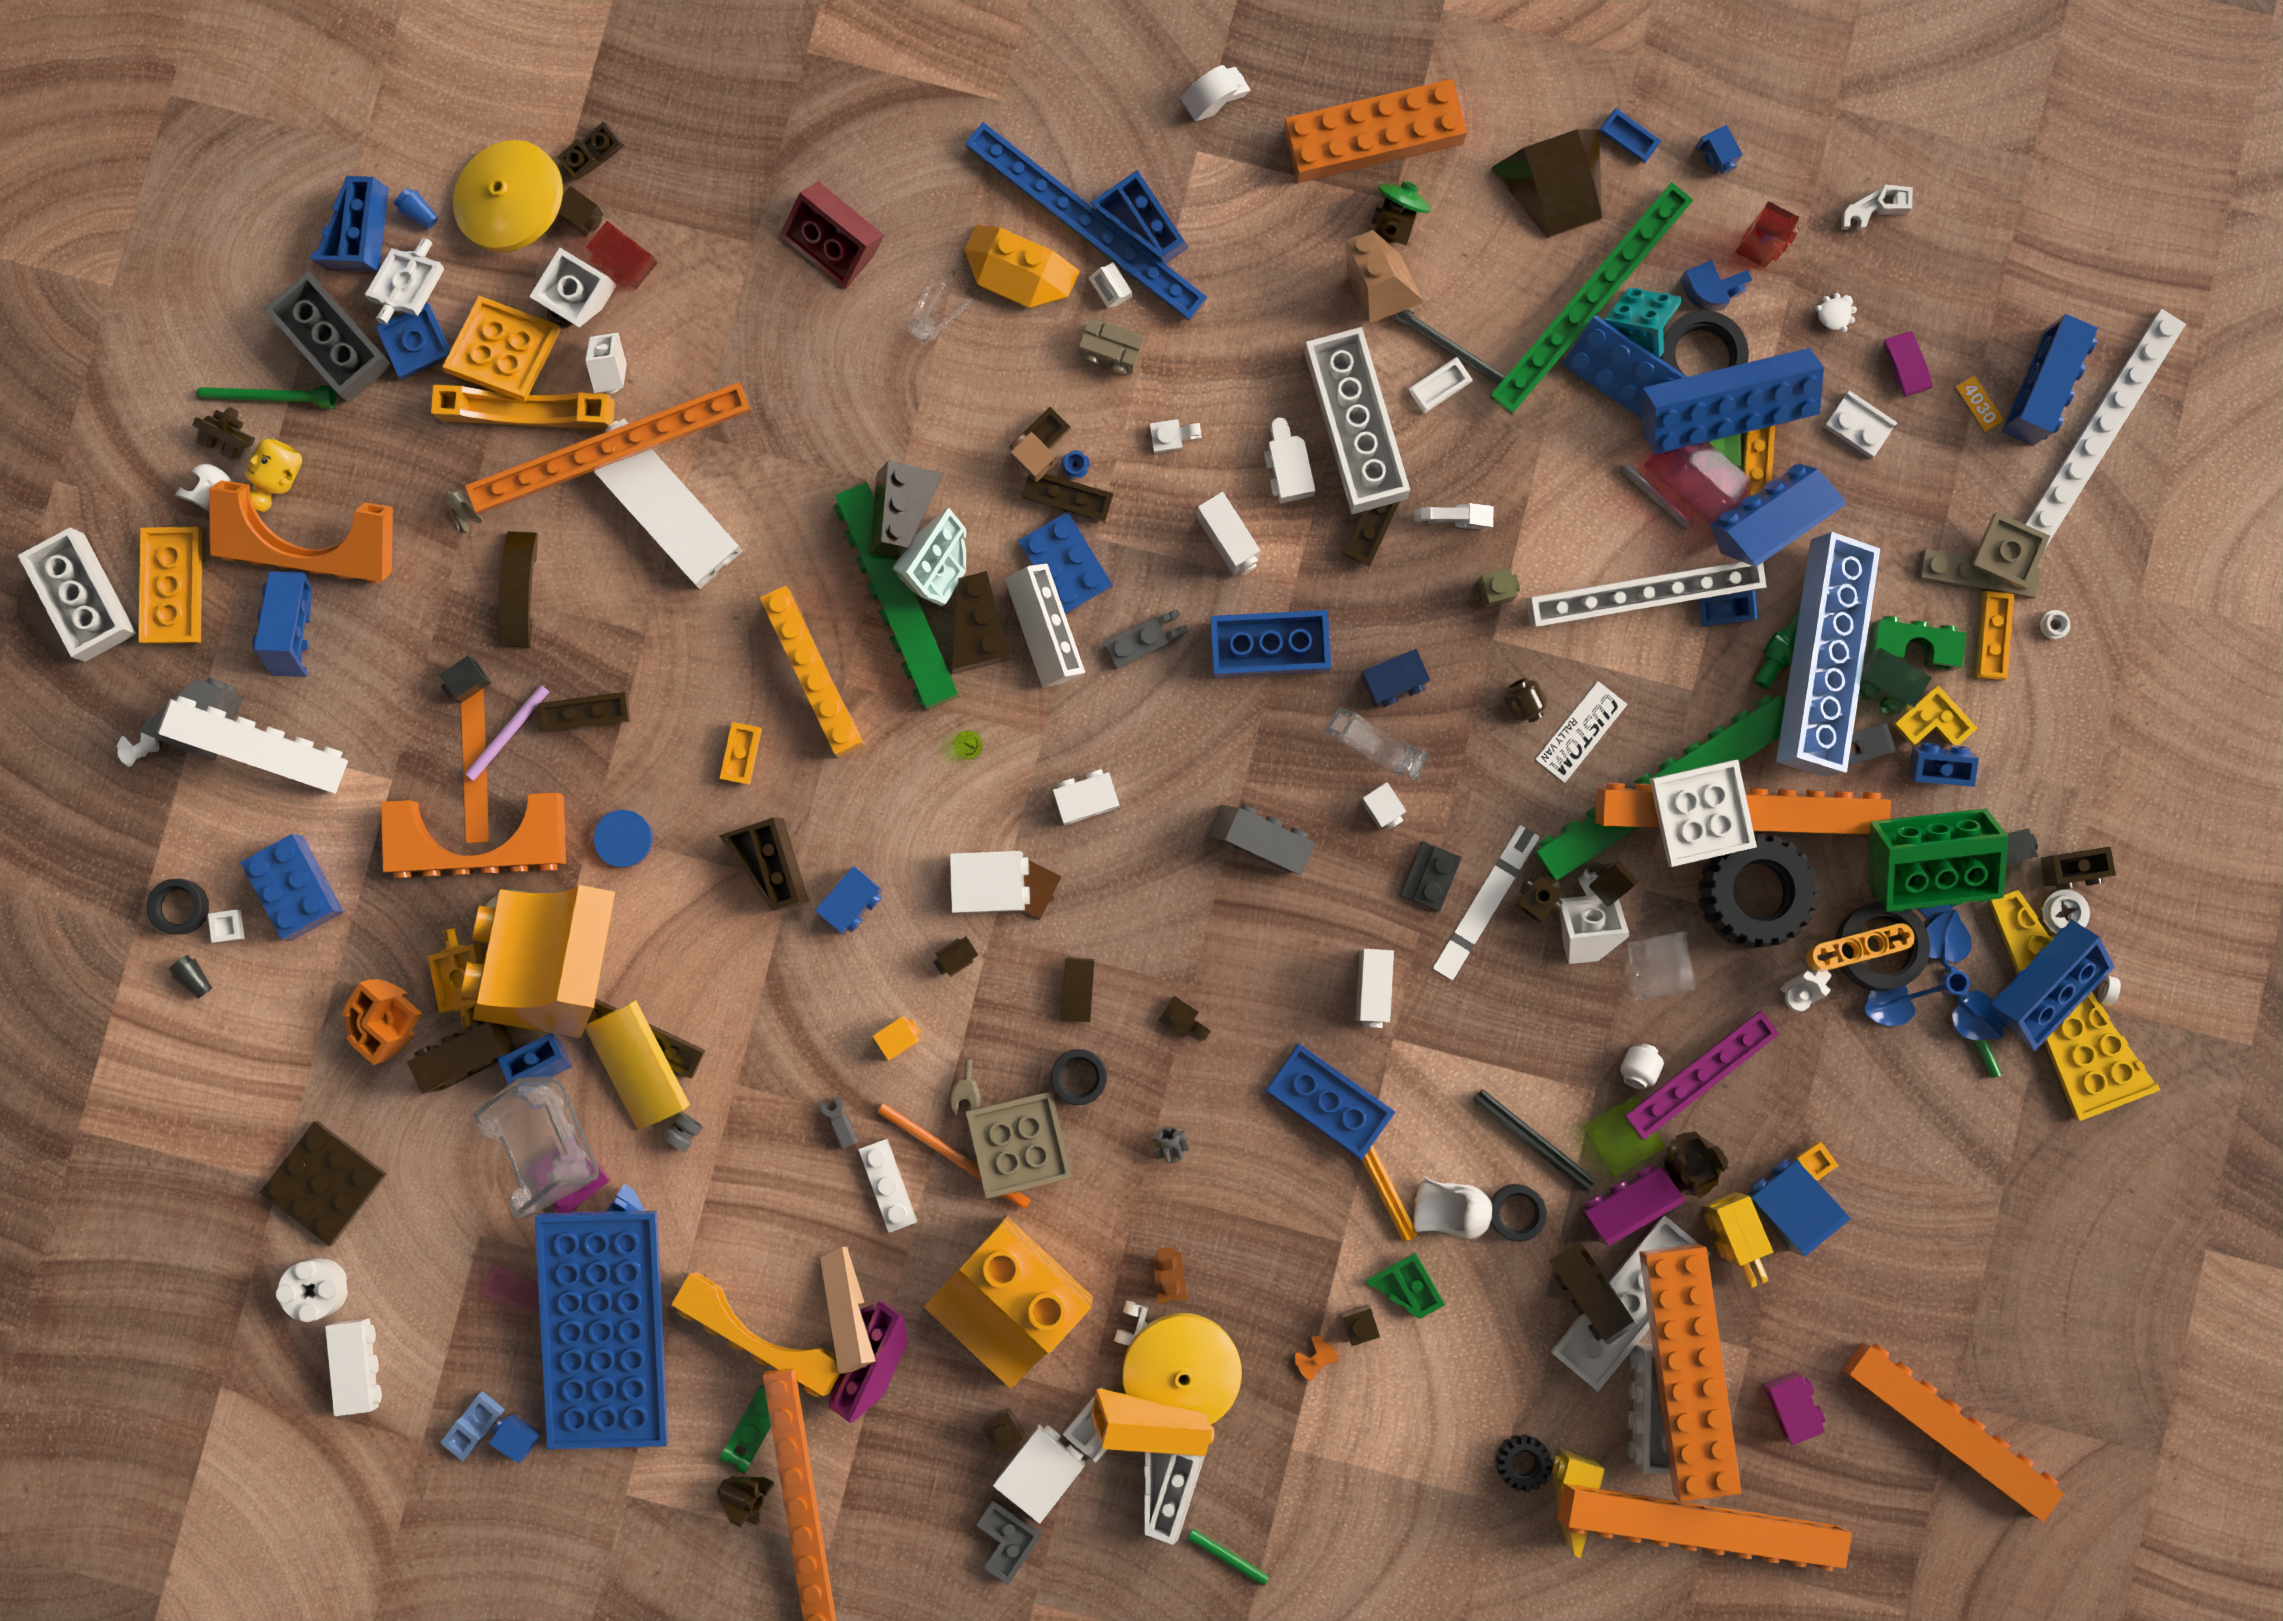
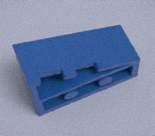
M346 176L332 207V210H334L328 227L324 226L321 232L323 238L317 251L312 252L310 260L326 270L378 272L380 269L389 188L375 177Z

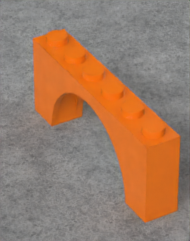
M220 480L209 488L210 555L219 556L225 561H250V564L256 566L276 565L282 570L302 569L314 575L323 573L334 574L339 579L359 578L371 584L383 582L392 573L393 507L363 503L354 511L350 532L343 542L329 548L310 549L299 547L283 540L265 525L252 503L249 484Z
M560 793L528 794L525 816L514 835L500 847L490 852L473 856L457 855L440 846L427 832L421 819L418 802L411 800L381 802L383 872L393 874L394 879L411 878V873L422 872V877L441 876L440 871H452L453 876L470 875V870L481 869V874L499 873V868H510V872L518 873L528 872V867L539 866V871L557 870V865H566L564 795Z

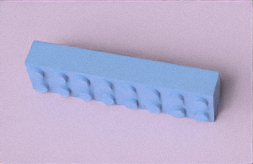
M1833 532L1813 538L1810 541L1776 762L1823 777L1847 773L1880 548Z

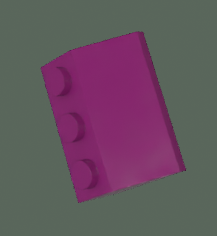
M1648 1165L1635 1173L1637 1177L1628 1183L1626 1180H1622L1611 1186L1612 1192L1603 1197L1598 1194L1585 1201L1586 1207L1580 1211L1598 1242L1610 1246L1686 1202L1683 1195L1662 1168L1657 1166L1652 1168L1651 1165Z

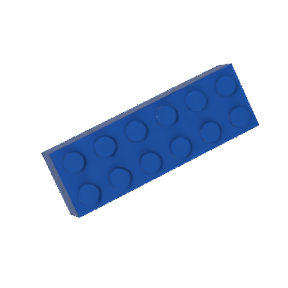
M1806 348L1644 387L1642 435L1653 453L1658 454L1820 415L1824 366L1811 348Z

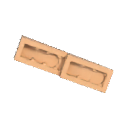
M841 1247L820 1257L838 1372L846 1373L860 1369L876 1360L859 1310V1305L864 1304V1299L847 1247Z

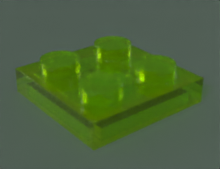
M1636 1096L1628 1098L1583 1124L1614 1177L1666 1148L1656 1131L1645 1140H1640L1623 1117V1115L1640 1103Z

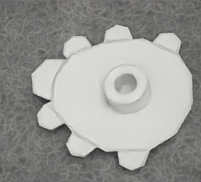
M1835 293L1833 299L1825 296L1823 298L1824 303L1815 306L1819 320L1824 326L1832 330L1846 332L1848 323L1855 322V318L1851 316V313H1856L1857 311L1856 307L1851 306L1853 303L1851 296L1845 295L1840 298L1839 293Z

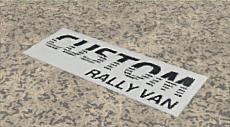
M1597 681L1535 760L1566 783L1628 704Z

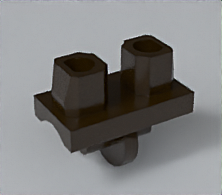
M231 407L227 408L224 412L216 410L213 417L210 415L204 419L196 417L192 425L198 428L196 443L204 447L213 448L217 440L220 439L224 441L220 452L221 455L231 460L239 459L245 447L253 446L255 437L240 431L243 427V422L237 420L238 412Z

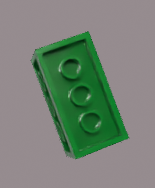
M1987 808L1870 821L1867 883L1886 912H1902L1905 909L1914 908L1930 909L1940 905L1957 906L1966 902H1989L1992 899L2004 898L2008 835Z

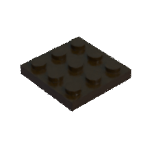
M314 1121L260 1191V1194L328 1246H332L387 1173L319 1121Z

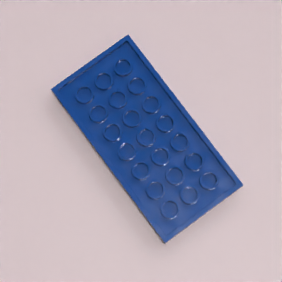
M657 1210L537 1213L535 1216L547 1449L667 1446L668 1421Z

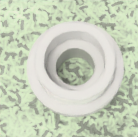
M2052 610L2043 615L2040 621V628L2046 637L2060 639L2069 632L2070 620L2064 612ZM2052 620L2058 623L2057 630L2051 628L2050 622Z

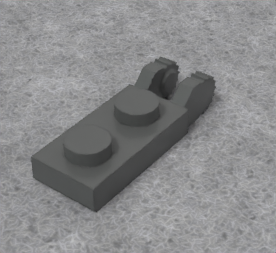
M1173 610L1158 619L1155 617L1104 642L1116 669L1169 645L1170 641L1188 632L1186 625L1179 626L1166 635L1161 628L1162 625L1176 620L1181 615L1179 610Z

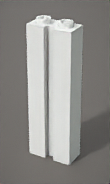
M623 418L620 422L615 421L610 424L605 432L629 423ZM652 449L594 471L699 589L717 575L716 572L724 565L727 566L743 552L740 546Z

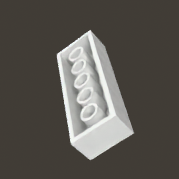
M1362 327L1307 341L1304 352L1351 514L1407 500L1410 487Z

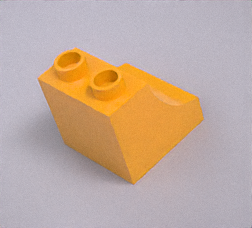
M582 885L556 893H524L500 889L495 908L479 905L472 941L488 944L484 964L467 962L460 998L476 1000L472 1019L581 1038L595 1004L615 892Z
M1006 1216L933 1295L924 1308L1002 1382L1012 1389L1045 1355L1050 1354L1091 1309L1093 1296Z

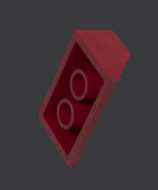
M817 182L799 193L779 236L846 289L874 257L884 234L820 182Z

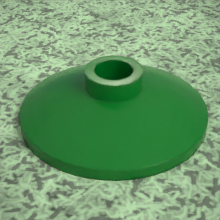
M1403 180L1401 185L1382 183L1378 186V191L1382 195L1405 208L1425 214L1431 211L1427 201L1417 193L1419 187L1412 182Z

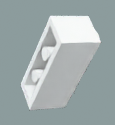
M370 1318L336 1322L325 1326L334 1416L365 1413L375 1410L379 1407L378 1403L381 1402L382 1393L380 1386L376 1385L375 1373L378 1372L379 1364L377 1356L373 1355L372 1343L375 1342L376 1334L374 1326L370 1325Z

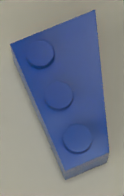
M1138 169L1090 202L1094 209L1165 264L1188 249L1186 242Z
M269 572L268 580L263 584L262 588L264 601L262 608L258 610L257 614L259 628L258 633L253 636V650L272 676L307 677V668L302 666V650H308L309 641L303 640L305 623H310L312 585L304 573Z

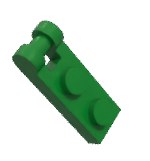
M759 1386L719 1457V1461L724 1464L731 1463L738 1467L737 1471L744 1475L771 1429L764 1386ZM738 1444L748 1449L744 1457L734 1452Z

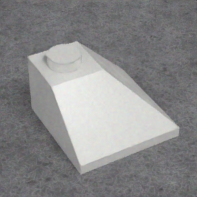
M1597 895L1590 898L1588 896L1560 898L1563 902L1559 908L1562 938L1569 964L1599 961L1629 937V930L1619 899L1612 905L1606 906Z

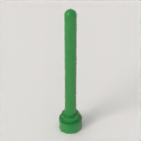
M324 385L314 388L313 391L200 387L196 391L197 396L201 399L310 402L315 406H319L320 409H334L336 405V391L331 386Z

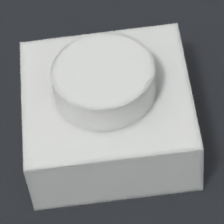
M241 910L208 914L211 943L245 939Z

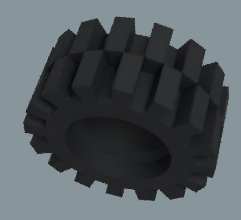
M1523 1434V1436L1514 1435L1513 1439L1509 1440L1507 1438L1504 1441V1446L1499 1447V1455H1496L1497 1471L1510 1488L1512 1487L1519 1492L1524 1490L1527 1493L1531 1492V1489H1540L1539 1486L1542 1483L1545 1485L1548 1482L1546 1478L1548 1475L1551 1476L1552 1470L1550 1467L1553 1466V1463L1550 1459L1549 1451L1537 1438L1529 1437L1526 1434ZM1521 1452L1531 1453L1535 1458V1467L1528 1474H1519L1513 1468V1460Z

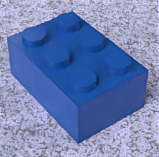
M290 834L240 862L281 940L293 941L344 912L304 836Z

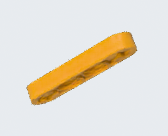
M1903 923L1816 945L1809 949L1806 960L1808 966L1813 971L1824 972L1906 950L1913 945L1915 937L1908 925ZM1902 935V941L1889 943L1888 938ZM1869 937H1874L1878 941L1879 950L1877 952L1869 949L1867 944ZM1844 943L1849 944L1853 948L1854 954L1851 959L1846 958L1842 953V945ZM1832 952L1833 958L1825 961H1819L1817 958L1818 955Z

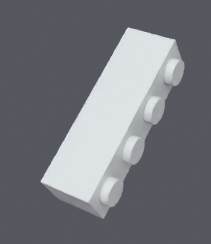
M1048 564L1027 566L1005 578L1042 688L1060 685L1084 674L1085 670Z

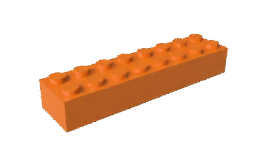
M1694 1244L1639 1251L1673 1495L1680 1502L1742 1494L1707 1247Z

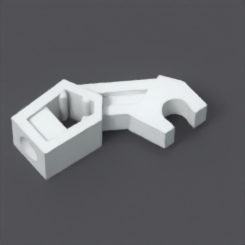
M1885 185L1855 204H1850L1842 214L1841 229L1848 230L1850 219H1855L1858 222V230L1863 231L1871 213L1877 211L1879 215H1906L1912 209L1913 187ZM1886 196H1892L1893 204H1885L1883 199Z
M1469 503L1456 505V508H1420L1414 510V522L1428 521V524L1455 522L1456 527L1484 530L1493 527V507Z

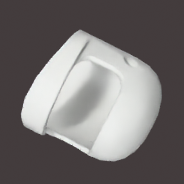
M200 464L191 471L200 478L196 488L193 491H187L180 487L175 496L193 502L209 511V488L220 480L232 481L219 468L209 464Z

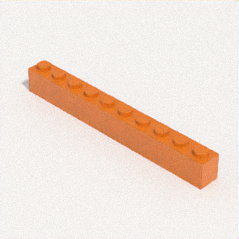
M1607 783V788L1597 787L1595 823L1603 826L1660 828L1651 784H1636L1635 789L1625 788L1624 783ZM1751 787L1750 793H1745L1753 831L1870 834V821L1890 819L1891 800L1881 798L1880 792L1863 791V796L1861 797L1853 796L1852 791L1835 790L1834 796L1824 795V790L1807 789L1806 795L1796 794L1795 789L1779 788L1778 794L1768 793L1767 788Z
M1566 1483L1563 1484L1557 1517L1558 1521L1567 1526L1568 1531L1577 1534H1585L1586 1530L1595 1531L1597 1536L1610 1539L1613 1538L1614 1534L1623 1535V1539L1631 1542L1641 1543L1642 1538L1650 1539L1651 1543L1664 1547H1669V1543H1677L1680 1548L1697 1551V1547H1704L1706 1551L1718 1555H1724L1725 1551L1734 1552L1735 1556L1745 1559H1752V1555L1761 1556L1762 1560L1772 1563H1779L1780 1559L1788 1560L1789 1564L1806 1567L1807 1563L1815 1564L1816 1568L1826 1571H1833L1834 1567L1846 1569L1852 1532L1834 1524L1684 1501L1680 1502Z

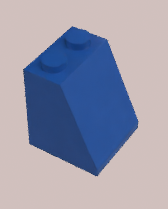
M1782 1159L1776 1163L1771 1169L1773 1173L1766 1179L1761 1177L1749 1186L1751 1191L1746 1194L1750 1196L1755 1209L1788 1250L1804 1257L1851 1219L1799 1161L1789 1159L1788 1161Z

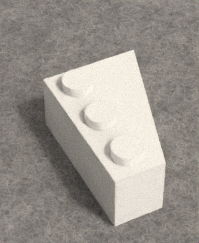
M1145 1452V1535L1172 1545L1179 1540L1205 1456Z

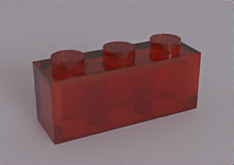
M1768 201L1747 228L1735 253L1764 268L1772 260L1777 262L1788 245H1791L1799 231V228L1795 227L1800 217Z

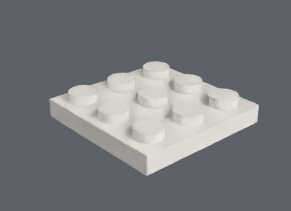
M1738 760L1650 779L1668 867L1757 847Z

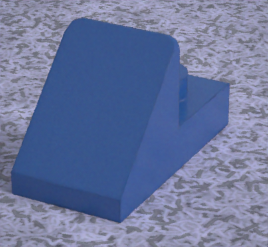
M1755 590L1699 599L1701 627L1746 623L1758 619Z

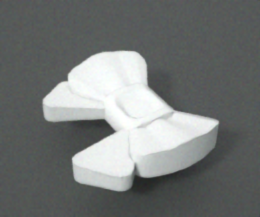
M141 733L140 743L133 746L122 736L117 744L118 757L121 762L130 767L137 758L145 757L148 752H157L159 750V741L156 738Z

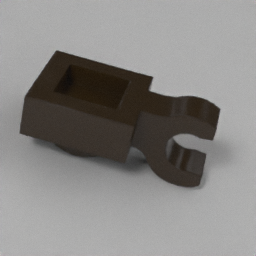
M1176 996L1173 997L1159 1018L1160 1022L1181 1036H1184L1186 1031L1189 1030L1205 1041L1211 1033V1030L1194 1020L1199 1012Z

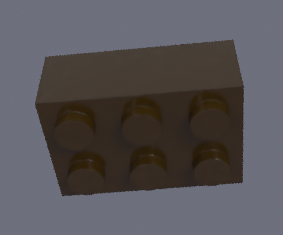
M479 1020L469 1025V1031L466 1033L458 1034L456 1032L442 1038V1045L426 1046L414 1052L415 1058L407 1061L421 1093L440 1092L499 1063L497 1059L515 1051L516 1048L505 1025Z

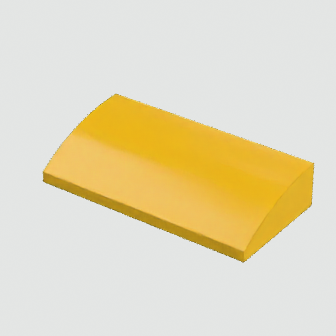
M636 1000L586 1024L585 1030L637 1130L677 1114L690 1105Z

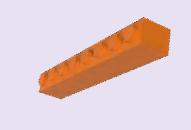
M1862 1342L1842 1371L2030 1515L2045 1522L2065 1494L2056 1487L2059 1483L2056 1479L2044 1471L2040 1475L2033 1470L2034 1463L2021 1453L2015 1456L2008 1451L2010 1445L1996 1434L1991 1438L1983 1432L1986 1428L1985 1425L1972 1416L1969 1419L1959 1413L1962 1410L1960 1406L1949 1398L1943 1401L1935 1394L1938 1390L1923 1379L1919 1383L1912 1378L1911 1375L1914 1372L1900 1361L1895 1365L1887 1359L1890 1353L1876 1343L1870 1346Z

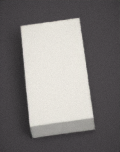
M1456 357L1410 387L1408 391L1425 414L1471 384L1473 380Z

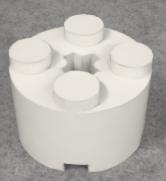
M314 1258L291 1266L283 1274L276 1291V1297L283 1310L292 1318L304 1322L315 1321L335 1313L344 1304L348 1293L347 1277L341 1266L330 1259ZM312 1284L315 1285V1288L313 1289V1291H314V1293H315L314 1295H313L312 1292H311V1290H312L311 1285H312Z

